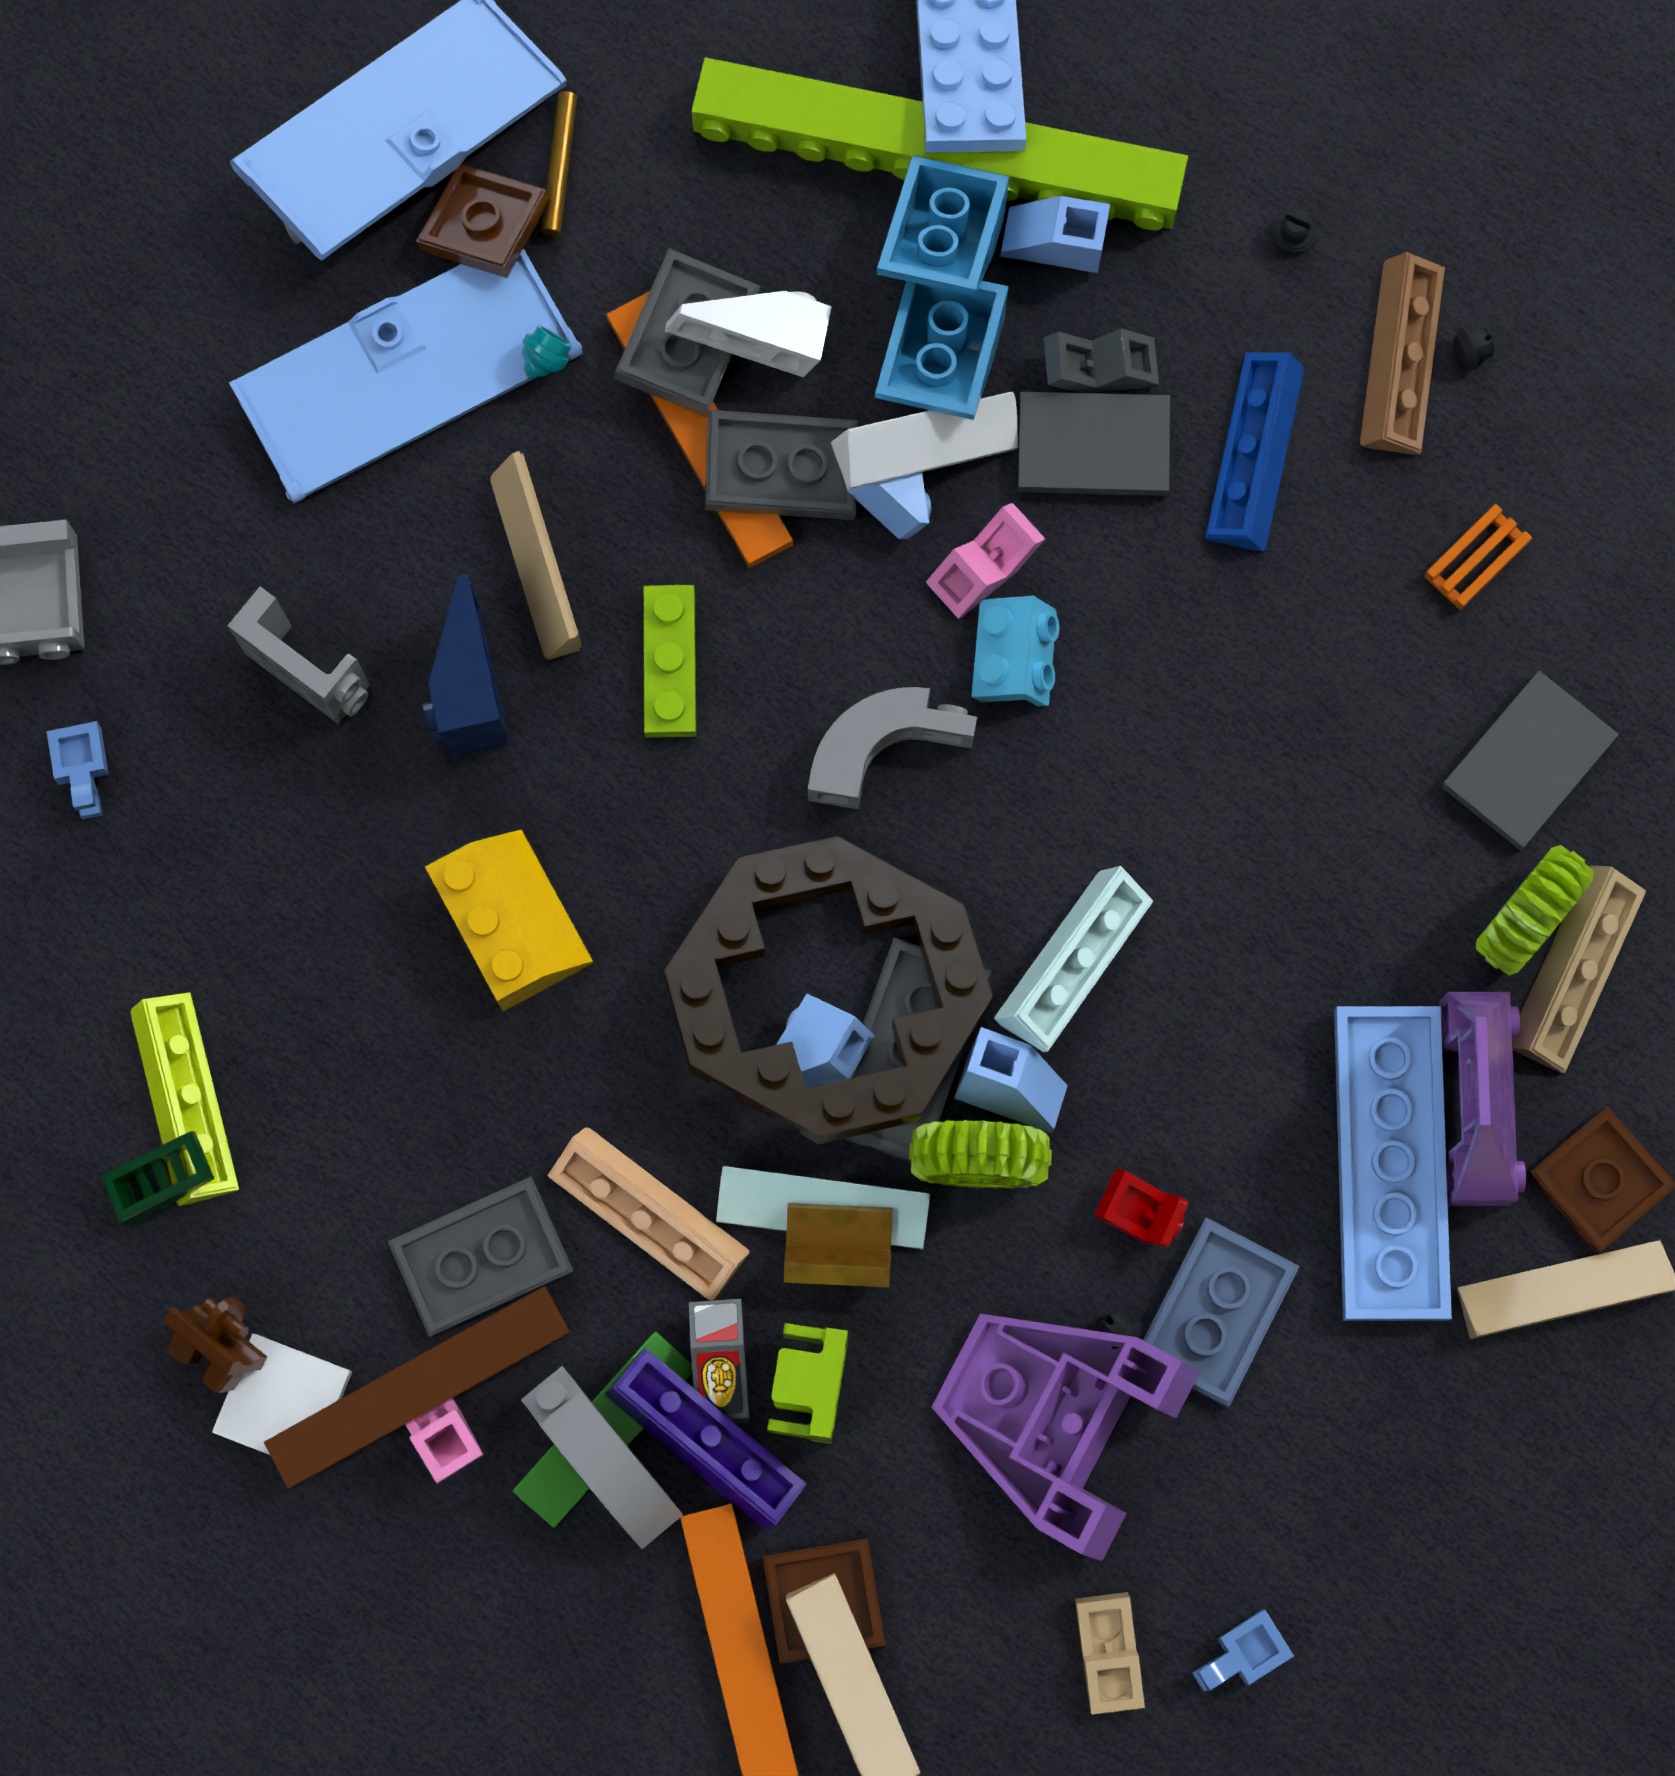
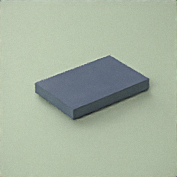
M1205 1218L1143 1341L1200 1370L1192 1389L1228 1408L1300 1266Z

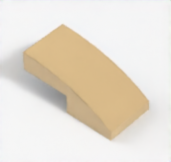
M1128 1592L1076 1598L1078 1628L1091 1714L1145 1708L1139 1655L1136 1650L1131 1602Z

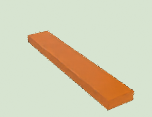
M650 291L606 314L607 320L624 350ZM650 394L705 490L707 417ZM714 402L712 403L710 410H718ZM717 511L749 569L793 546V539L778 514Z
M728 1504L681 1516L680 1519L742 1776H799L733 1505Z

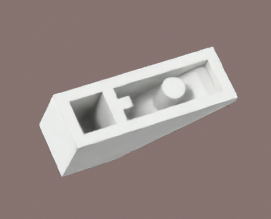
M788 291L682 304L666 322L665 332L804 377L821 360L831 306L817 302L810 294Z

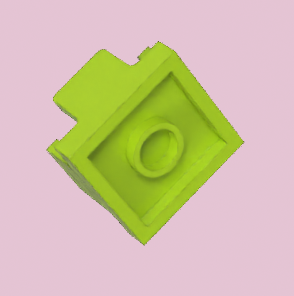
M785 1323L783 1330L784 1338L819 1343L823 1345V1350L821 1353H812L787 1348L780 1349L772 1390V1400L776 1408L812 1414V1420L809 1425L769 1419L767 1431L769 1433L831 1444L848 1343V1331L833 1328L819 1329Z

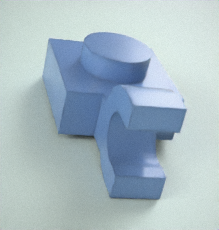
M95 721L47 731L54 780L58 785L70 783L73 808L75 811L79 810L82 820L102 816L100 799L94 778L109 775L100 725Z
M1264 1609L1217 1638L1225 1653L1200 1667L1192 1674L1203 1692L1212 1690L1236 1673L1240 1675L1245 1685H1250L1294 1657Z

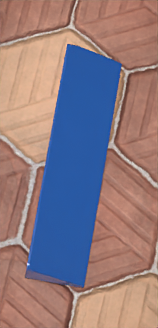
M1245 353L1205 536L1208 541L1254 551H1265L1304 373L1303 365L1291 353Z

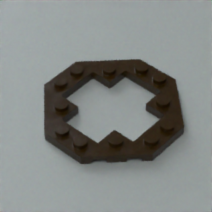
M838 836L739 857L664 970V982L689 1073L707 1083L713 1081L735 1093L736 1099L772 1119L774 1116L798 1128L800 1130L799 1134L817 1144L920 1121L931 1104V1100L944 1078L946 1079L965 1048L973 1030L991 1005L993 998L964 904ZM850 890L863 935L913 924L939 1008L893 1018L891 1027L903 1067L806 1089L793 1042L741 1053L717 967L764 957L765 946L755 910Z

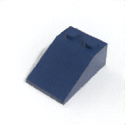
M468 573L457 576L428 682L431 700L423 702L426 723L429 732H432L435 745L443 743L450 758L509 745L479 602Z

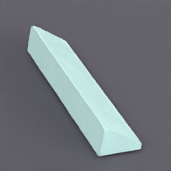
M1121 866L1101 870L1096 874L994 1018L1002 1027L1042 1052L1049 1051L1153 903V900Z
M723 1166L716 1222L787 1232L788 1203L893 1208L891 1246L923 1250L930 1194Z

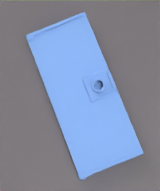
M461 0L259 142L230 160L233 171L264 200L309 250L322 261L423 187H432L455 171L469 154L557 91L566 86V78L496 5L494 0Z
M523 249L508 278L461 264L400 296L386 298L357 313L347 323L229 382L277 470L280 480L286 489V497L294 504L331 483L533 380L529 379L524 371L526 361L522 356V349L524 347L522 340L527 333L533 334L538 325L554 332L572 346L566 355L570 361L583 355L582 345L576 340L570 328L567 327Z

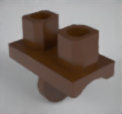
M235 1297L226 1298L220 1303L209 1298L203 1304H198L185 1312H181L177 1308H169L163 1321L174 1330L166 1352L178 1362L187 1365L200 1363L204 1355L210 1361L202 1375V1382L214 1392L220 1393L234 1390L245 1372L261 1370L268 1357L245 1338L249 1331V1328L242 1323L246 1314V1307Z

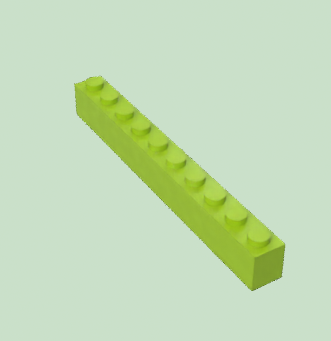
M706 57L704 58L692 107L694 132H698L706 139L712 141L726 142L728 139L747 142L751 147L760 151L772 152L776 149L796 152L799 157L809 161L819 162L826 158L844 162L849 168L858 171H870L873 168L889 171L903 180L906 178L912 156L1009 176L1007 201H1013L1017 198L1039 201L1065 196L1110 204L1107 220L1119 218L1134 221L1135 225L1146 230L1173 229L1188 155L1026 122L1025 151L926 153L922 101Z

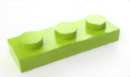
M694 585L644 586L645 737H696Z

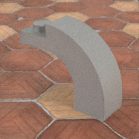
M903 687L869 696L846 710L824 735L811 768L808 784V801L858 809L865 773L871 761L880 751L891 744L904 740H924L972 749L977 717L967 715L968 711L965 708L955 705L943 704L939 705L937 710L929 709L930 688Z
M563 1366L521 1399L551 1441L641 1549L683 1515Z

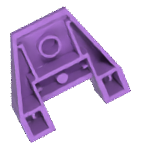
M1447 992L1439 1001V1006H1441L1442 1052H1459L1462 1140L1446 1153L1448 1206H1510L1518 1200V1193H1524L1526 1187L1524 1161H1517L1512 1038L1519 1036V1009L1517 1006H1511L1510 992Z
M980 1314L931 1408L1038 1530L1082 1555L1102 1561L1127 1513L1083 1489L1130 1396L1177 1418L1200 1370L1137 1337ZM1112 1346H1116V1347H1120V1348L1112 1349L1111 1347H1112Z

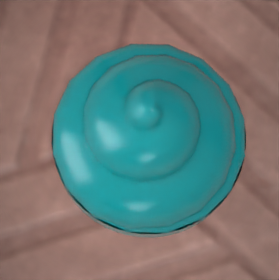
M541 325L536 327L533 334L527 333L522 340L524 345L522 356L526 361L524 371L529 379H533L536 376H547L550 372H560L569 362V358L566 355L572 346L563 338Z

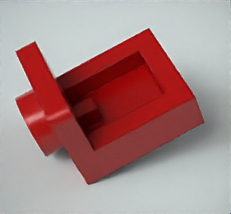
M1115 1169L1094 1216L1141 1243L1167 1248L1171 1240L1179 1234L1183 1227V1214L1188 1206V1201L1177 1195L1166 1194L1125 1170Z

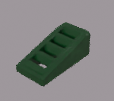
M190 1131L100 1176L119 1223L134 1225L151 1217L215 1179L195 1131ZM186 1149L196 1171V1174L190 1177L187 1176L179 1153ZM167 1160L170 1161L178 1181L171 1185L162 1164ZM152 1169L161 1189L157 1193H154L147 1172ZM135 1179H137L145 1198L139 1202L131 1184Z

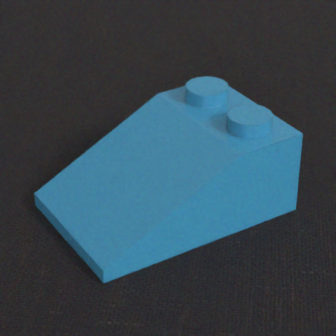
M912 156L879 260L877 275L975 296L994 254L1004 221L1009 176Z
M906 281L877 384L875 398L974 420L1002 331L1009 286L982 281L976 295L973 296Z

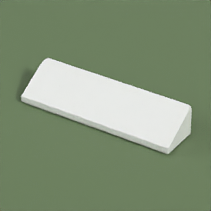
M1008 392L982 398L974 420L930 410L844 431L831 442L847 489L850 490L1017 449V409L1014 393Z

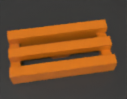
M1497 504L1491 507L1424 576L1460 611L1532 539L1526 531L1522 533L1516 527L1517 523L1511 517L1507 519L1501 514L1503 510ZM1492 523L1498 528L1447 580L1440 576ZM1506 536L1513 542L1462 594L1454 589Z

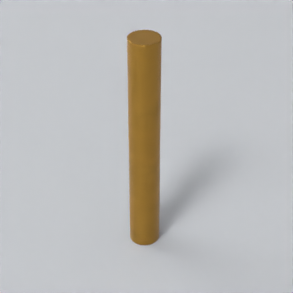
M568 91L559 92L546 187L549 202L543 211L541 233L547 236H559L561 234L578 97L575 93Z

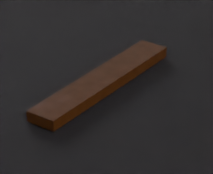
M543 1286L264 1441V1444L284 1483L291 1490L566 1337L571 1332L546 1286Z

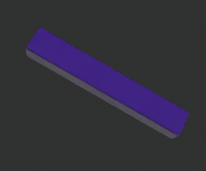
M647 1348L641 1350L605 1392V1395L763 1529L776 1526L806 1486L803 1480Z

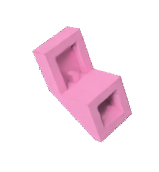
M1010 503L999 510L973 541L953 549L928 578L926 583L959 619L977 606L980 600L988 597L1017 573L1046 539L1013 503Z
M454 1399L406 1425L412 1435L409 1437L437 1484L483 1456L471 1429Z

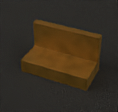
M788 1203L784 1283L889 1287L893 1208Z

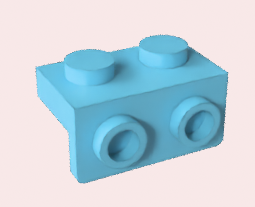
M1035 596L980 600L972 698L980 702L1027 700L1036 706L1049 705L1050 690L1055 683V670L1053 667L1054 641L1057 640L1059 635V621L1056 609Z

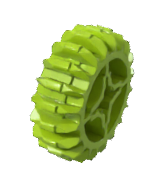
M1562 845L1552 847L1478 937L1476 950L1485 957L1484 960L1495 969L1499 968L1507 975L1518 973L1593 882L1594 870L1584 863L1585 860L1574 851L1570 852Z
M984 1120L932 1122L930 1124H922L913 1130L912 1143L909 1145L911 1173L921 1181L939 1183L943 1186L952 1185L993 1189L1027 1188L1029 1186H1037L1048 1179V1169L1051 1166L1052 1150L1049 1147V1136L1041 1129H1035L1032 1126H1021L1020 1124L986 1122Z

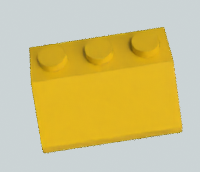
M522 830L470 842L425 866L502 1011L515 1006L593 964V960Z

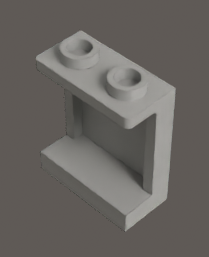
M67 520L0 526V665L17 663L20 660V656L39 655L43 659L56 660L69 657L70 651L85 650L77 534Z
M261 586L228 624L230 631L247 656L339 724L346 714L350 717L355 715L366 702L369 694L366 690L370 684L358 660L352 655L347 654L331 674H325L281 641L292 626L277 599Z

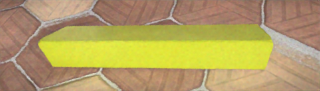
M191 993L142 999L131 1009V1017L162 1144L190 1131H195L215 1178L176 1202L178 1206H183L236 1192L239 1190ZM187 1149L179 1153L187 1176L190 1177L196 1174ZM167 1160V1165L173 1185L178 1181L170 1161Z

